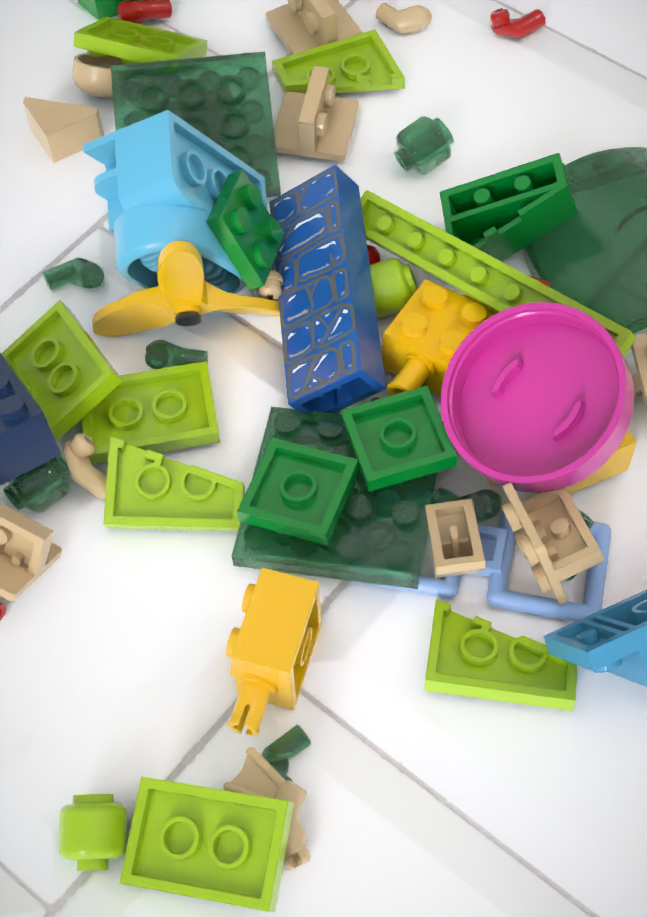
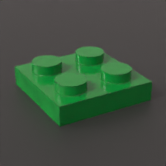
M242 169L228 174L206 222L249 290L265 286L284 237L280 223L276 218L271 217L262 202L259 188L250 182Z
M427 385L340 410L342 423L354 455L359 460V468L368 492L457 466L456 451L447 435L444 423Z
M272 437L237 510L239 521L328 546L359 473V460Z

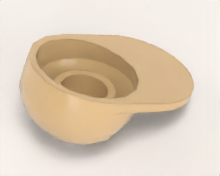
M82 53L75 55L73 58L72 77L75 85L81 91L95 97H112L124 90L130 72L145 68V64L142 66H130L123 64L121 58L113 56L98 58Z

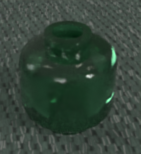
M423 115L396 135L395 139L398 150L394 152V156L406 172L413 169L420 175H426L451 157V145L454 143V139L440 118L432 119Z
M59 455L9 481V485L3 488V491L18 510L26 506L32 512L40 514L71 491L69 480L71 475L66 461Z

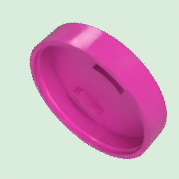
M533 302L514 306L498 312L478 325L462 341L451 358L444 375L441 390L442 419L447 435L456 451L472 467L493 483L503 486L511 482L515 491L526 493L560 490L574 485L596 472L610 459L621 444L628 430L634 406V385L628 363L608 331L590 315L576 308L549 302Z

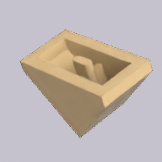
M25 97L23 100L30 130L53 163L82 151L83 144L105 136L99 108Z
M472 499L425 505L435 578L483 572L486 568Z

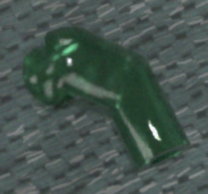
M79 257L42 272L50 291L68 283L93 289L100 286L104 281L103 269L98 264Z
M158 339L148 344L144 359L146 364L152 369L207 361L208 364V352L183 348L166 340Z
M440 487L436 490L431 500V504L472 499L477 523L495 517L502 510L501 506L503 505L501 495L490 489L478 490L460 497Z
M296 724L265 747L261 755L285 780L293 782L287 775L289 761L309 747L311 741L304 730Z

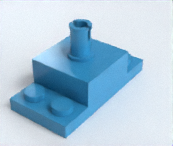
M647 589L543 636L550 655L595 673L609 672L647 687Z

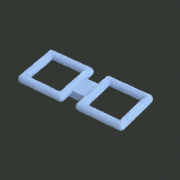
M387 486L370 492L366 489L348 565V577L355 582L448 599L454 598L459 591L461 575L435 578L433 576L368 565L382 503L425 510V505L465 499ZM503 511L500 516L499 528L477 524L486 568L483 572L471 574L490 577L486 598L489 605L493 607L575 622L602 610L611 528L605 523L584 520L601 549L605 561L587 569L583 604L568 601L559 605L554 598L507 590L515 545L513 534L517 531H512Z

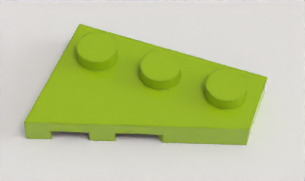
M376 29L272 60V72L284 94L287 91L306 93L314 66L329 68V84L335 85V93L405 89V77Z
M110 436L103 525L107 529L243 532L244 523L239 521L237 510L245 495L244 483L194 465L189 466L166 458L163 454L149 449L146 451Z
M436 599L424 684L425 691L573 711L576 701V664L550 655L547 646L524 635L517 638L491 628L492 622L476 615L473 620L451 611L450 604Z

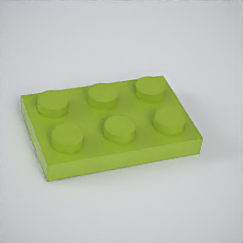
M106 16L75 31L73 47L87 50V54L93 57L106 58L113 56L121 58V62L126 65L142 66L146 64L156 67V71L159 73L173 75L207 54L208 40Z
M61 300L57 301L1 353L43 411L53 436L57 441L123 382L122 378L72 311Z
M207 361L119 375L123 382L82 418L83 433L88 435L95 443V452L89 455L91 464L108 462L110 436L121 439L129 445L146 451L149 449L157 453L221 442Z
M141 776L119 883L256 910L275 912L294 802Z

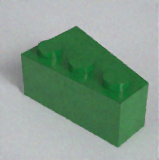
M560 152L439 192L446 232L501 262L578 214L572 183Z

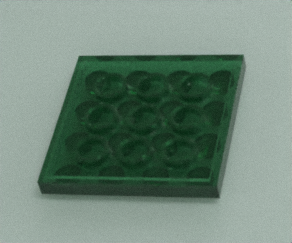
M265 51L111 66L115 131L169 110L265 177L266 198L281 195Z
M271 406L253 476L272 437L356 459L342 423L341 414L319 411L300 413L291 408ZM359 470L328 546L240 522L231 555L233 565L419 589L429 533L425 505L434 504L439 472L368 492L362 473Z

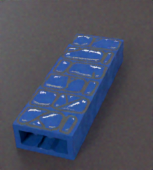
M336 164L269 201L270 215L280 223L284 237L275 258V270L280 273L284 281V285L281 286L282 293L278 298L288 405L313 422L387 389L359 186Z

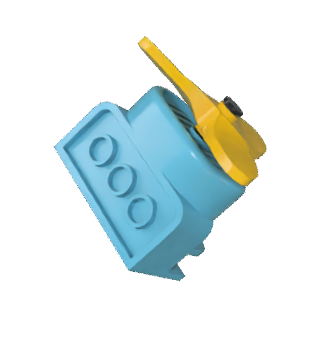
M169 110L83 144V152L105 165L106 172L99 174L94 179V189L96 194L107 200L109 230L115 236L117 269L124 278L145 288L116 300L95 312L92 317L93 333L101 336L116 337L163 328L174 322L179 326H194L201 322L202 314L212 311L280 317L278 301L237 295L247 285L206 222L228 174L242 169L250 182L259 188L262 202L267 208L265 177Z

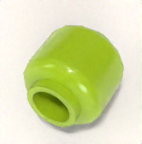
M390 258L370 265L377 318H385L399 313L418 289L410 264L403 265L399 259Z
M114 794L73 795V803L63 806L60 810L59 853L67 860H77V871L109 870V859L119 858L126 852L127 811L124 805L114 802Z

